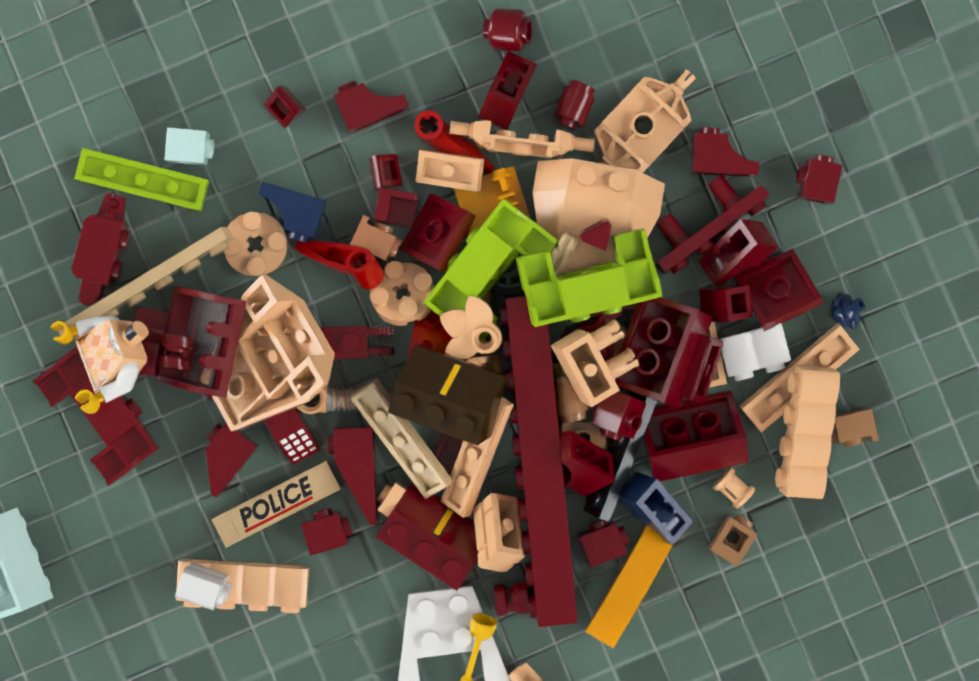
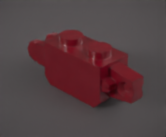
M106 193L97 215L92 214L83 221L71 270L76 278L82 279L78 299H80V303L85 305V307H90L99 302L101 297H103L105 286H113L114 280L119 281L122 273L123 262H119L122 249L127 250L131 231L127 230L128 224L124 223L127 199L118 195Z
M320 327L335 353L334 359L369 358V356L394 355V347L379 346L378 348H369V335H378L379 337L390 336L394 334L393 327Z

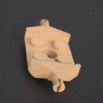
M686 69L674 84L671 83L670 85L657 79L644 77L594 130V136L603 156L600 163L634 169L643 173L692 121L682 95L684 90L696 79L695 76L692 74L685 81V78L691 73ZM641 116L649 118L652 122L651 132L648 134L638 133L634 127L636 118Z
M451 120L449 134L470 136L469 139H473L478 148L482 149L484 147L493 153L497 151L520 156L543 157L550 160L555 157L560 159L568 152H572L573 149L591 153L594 150L595 139L575 137V135L563 130H556L553 142H548L549 137L545 135L529 134L528 139L516 138V132L508 130H497L496 135L490 134L491 121L487 120L471 122V124Z

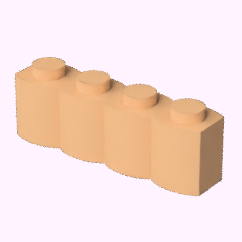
M795 365L794 372L790 373L788 377V391L791 393L789 405L785 406L783 414L787 430L785 437H781L779 452L783 456L781 468H778L775 474L776 487H779V491L786 497L823 499L827 483V466L831 454V436L835 424L836 402L840 388V372L833 368Z
M180 559L178 561L177 588L184 569L191 562L229 575L227 582L233 585L227 601L224 602L223 606H216L218 609H235V604L248 605V610L267 611L268 606L281 607L280 612L300 613V608H306L308 604L310 566L201 559ZM184 601L183 606L185 607H201L187 601Z

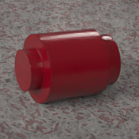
M571 80L570 85L565 86L553 114L558 119L557 124L571 131H575L576 127L583 128L595 100L593 97L595 89L580 81Z

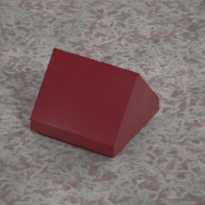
M278 86L264 103V106L284 128L288 127L306 110L286 86Z
M397 154L374 155L369 158L374 190H379V187L392 188L402 186Z
M605 218L581 230L579 236L583 242L606 251L612 225L609 219Z

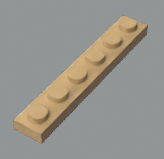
M228 227L218 228L64 323L68 326H74L76 321L92 317L118 316L119 312L117 309L125 304L132 307L147 298L144 293L153 287L158 291L174 281L171 276L182 270L186 274L201 265L199 259L207 254L215 257L227 250L229 247L226 243L234 239ZM64 329L58 331L60 336L64 334ZM79 334L74 335L75 340L79 338Z

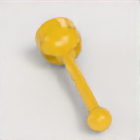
M483 613L472 615L470 633L476 639L466 673L460 678V681H473L471 675L481 642L491 638L497 626V620L490 615Z

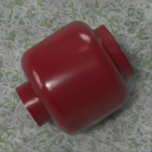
M495 9L490 19H485L483 36L485 39H489L490 46L494 50L521 51L525 44L531 42L532 20L527 18L525 12L520 9Z

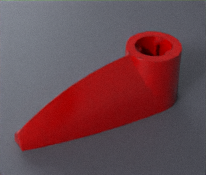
M424 111L416 117L414 122L415 132L423 142L439 152L483 158V173L490 174L494 171L495 167L463 135L449 134L450 125L443 121L438 113ZM435 120L437 122L435 127H438L435 133L429 131L425 134L421 131L424 129L423 126H420L423 121Z
M297 241L293 248L323 266L353 276L363 289H373L383 281L384 270L370 250L366 248L324 241H307V243Z

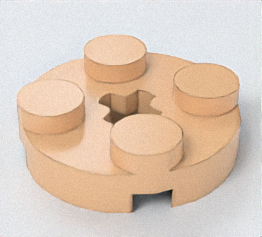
M248 212L235 218L228 226L234 239L226 243L229 248L224 251L228 263L238 272L249 276H261L274 272L281 266L287 255L288 241L285 230L282 229L283 226L275 218L265 213ZM261 236L263 238L261 241V245L264 247L261 252L254 250L251 253L248 250L250 244L247 240L250 237L257 238Z
M399 261L389 262L385 269H383V281L377 287L370 289V300L376 313L383 321L396 326L408 325L407 322L416 319L418 321L422 320L432 310L423 303L434 289L432 277L425 269L416 264L401 263ZM406 288L411 295L409 297L403 296L401 300L397 299L396 292L399 289Z

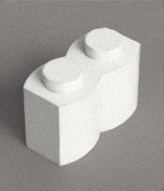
M782 323L765 332L761 327L719 338V340L723 341L721 356L726 376H734L735 381L754 377L753 371L765 368L766 373L785 369L784 363L791 361Z
M191 562L182 573L175 598L214 611L216 606H223L224 602L227 601L233 584L227 582L229 575Z

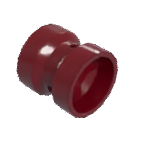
M163 334L161 344L164 350L163 354L159 356L157 367L190 372L191 361L189 360V353L194 349L195 339Z
M525 581L515 582L513 586L507 587L504 584L493 585L497 617L507 616L509 612H517L518 614L529 613ZM508 596H511V602H508Z

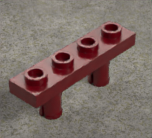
M723 174L717 177L708 187L724 207L723 214L693 236L685 232L672 213L658 221L656 225L672 245L671 252L656 264L663 275L669 271L675 275L689 264L686 258L695 252L699 256L715 245L712 241L713 238L721 232L725 235L744 215L748 213L753 217L767 206L764 200L769 196L763 185H760L746 197L743 195L740 197Z

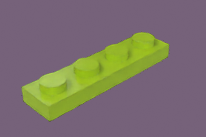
M85 148L81 150L74 178L78 181L202 212L209 185V180Z

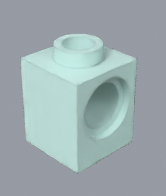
M167 127L164 160L169 163L207 166L208 158L213 159L214 139H210V134L207 131Z

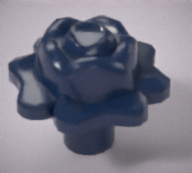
M837 293L836 299L832 301L831 311L833 319L845 328H857L858 322L862 320L859 312L865 309L864 301L861 298L852 300L849 294Z

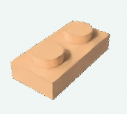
M425 149L419 150L416 182L474 192L481 191L484 159Z

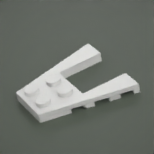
M473 585L460 586L458 591L453 588L409 593L398 681H420L417 658L472 651L476 639L470 633L472 615L483 613ZM493 636L486 641H482L479 650H481L485 681H511Z

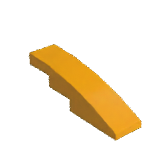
M647 524L636 544L630 549L618 574L610 583L585 630L587 634L611 648H614L673 546L667 544Z

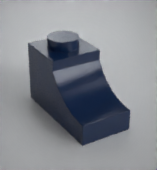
M262 182L259 195L271 200L279 208L284 219L282 229L290 231L288 237L307 243L308 237L316 239L327 202Z
M636 472L621 491L619 499L633 516L646 523L667 544L674 545L693 523L691 518L656 478Z

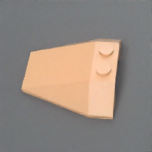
M579 159L538 161L532 191L537 223L558 240H560L565 232L571 233L579 239V244L575 251L570 253L571 258L562 273L616 261L611 235L643 228L646 230L648 238L660 216L665 183L638 170ZM605 218L609 219L612 225L606 251L583 242L579 236L581 230Z
M261 275L240 299L246 301L227 397L212 396L231 431H237L309 402L329 383L335 353L305 301L268 275ZM218 346L213 355H217ZM206 368L202 376L203 382L209 385L211 384L213 369Z

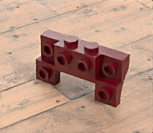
M78 347L71 350L51 368L33 380V383L39 387L51 407L56 406L71 395L80 408L82 405L87 404L89 400L86 403H79L75 399L79 391L89 390L95 394ZM122 395L107 403L102 401L98 411L93 414L85 413L82 410L108 446L90 459V462L94 463L108 486L160 449V446L142 423L144 421L139 415L143 411L132 397L127 399L125 395Z

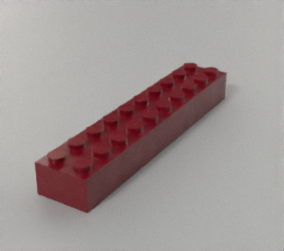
M526 297L505 299V306L499 307L501 326L507 325L508 338L502 339L504 358L511 359L512 369L506 371V383L508 391L514 390L515 402L512 403L514 405L510 413L511 424L517 423L518 435H512L514 456H520L521 467H515L517 487L524 490V499H518L520 519L521 521H527V531H522L524 554L530 553L531 563H525L527 587L533 586L534 595H528L529 614L531 619L537 620L538 627L576 624L578 620L548 324L534 327L531 324Z

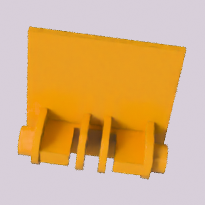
M514 166L506 169L502 168L482 176L481 191L474 192L453 188L459 207L476 216L470 226L468 236L475 228H481L503 198L530 218Z

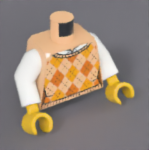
M97 316L76 321L74 326H68L61 321H56L51 325V329L54 331L65 330L62 336L53 338L60 344L70 343L74 335L79 334V338L75 342L95 393L93 394L89 390H81L76 394L75 399L79 403H86L89 400L87 404L80 407L85 413H96L100 407V402L105 401L107 403L133 389L137 376L147 363L148 358L141 342L149 334L144 323L140 321L119 320L116 316Z

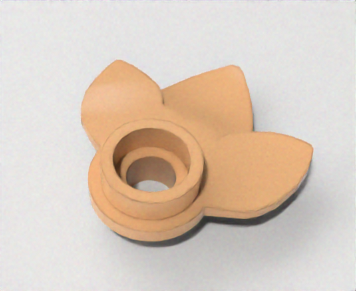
M469 296L465 310L452 309L442 313L440 316L444 329L452 337L445 350L449 355L459 359H468L477 352L489 354L499 348L502 340L501 331L493 323L492 309L482 299L476 296ZM482 332H488L492 338L489 341H483L479 335Z

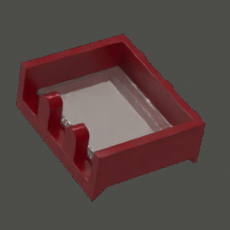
M175 286L165 334L195 339L194 349L189 353V360L191 361L190 372L158 367L155 381L194 393L226 398L246 301Z

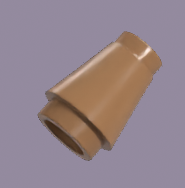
M566 374L556 376L557 416H560L561 423H571L585 419L588 406L580 402Z

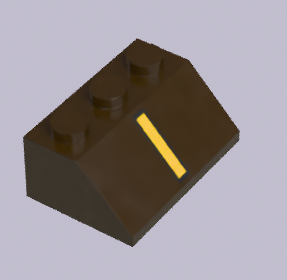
M417 344L395 382L387 413L478 446L492 435L507 375Z

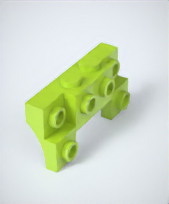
M503 198L481 228L477 227L469 234L466 239L468 245L461 254L456 253L447 264L448 271L423 303L439 316L452 309L465 310L468 297L476 296L483 300L519 253L524 256L546 250L552 253L557 247L559 240ZM493 313V323L496 325L500 318ZM482 332L479 336L484 341L489 333Z
M641 228L611 235L616 261L555 275L551 253L548 250L516 257L531 324L534 327L567 319H571L572 322H580L589 319L590 314L602 311L603 314H614L622 311V306L663 297L659 276L650 252L646 230Z

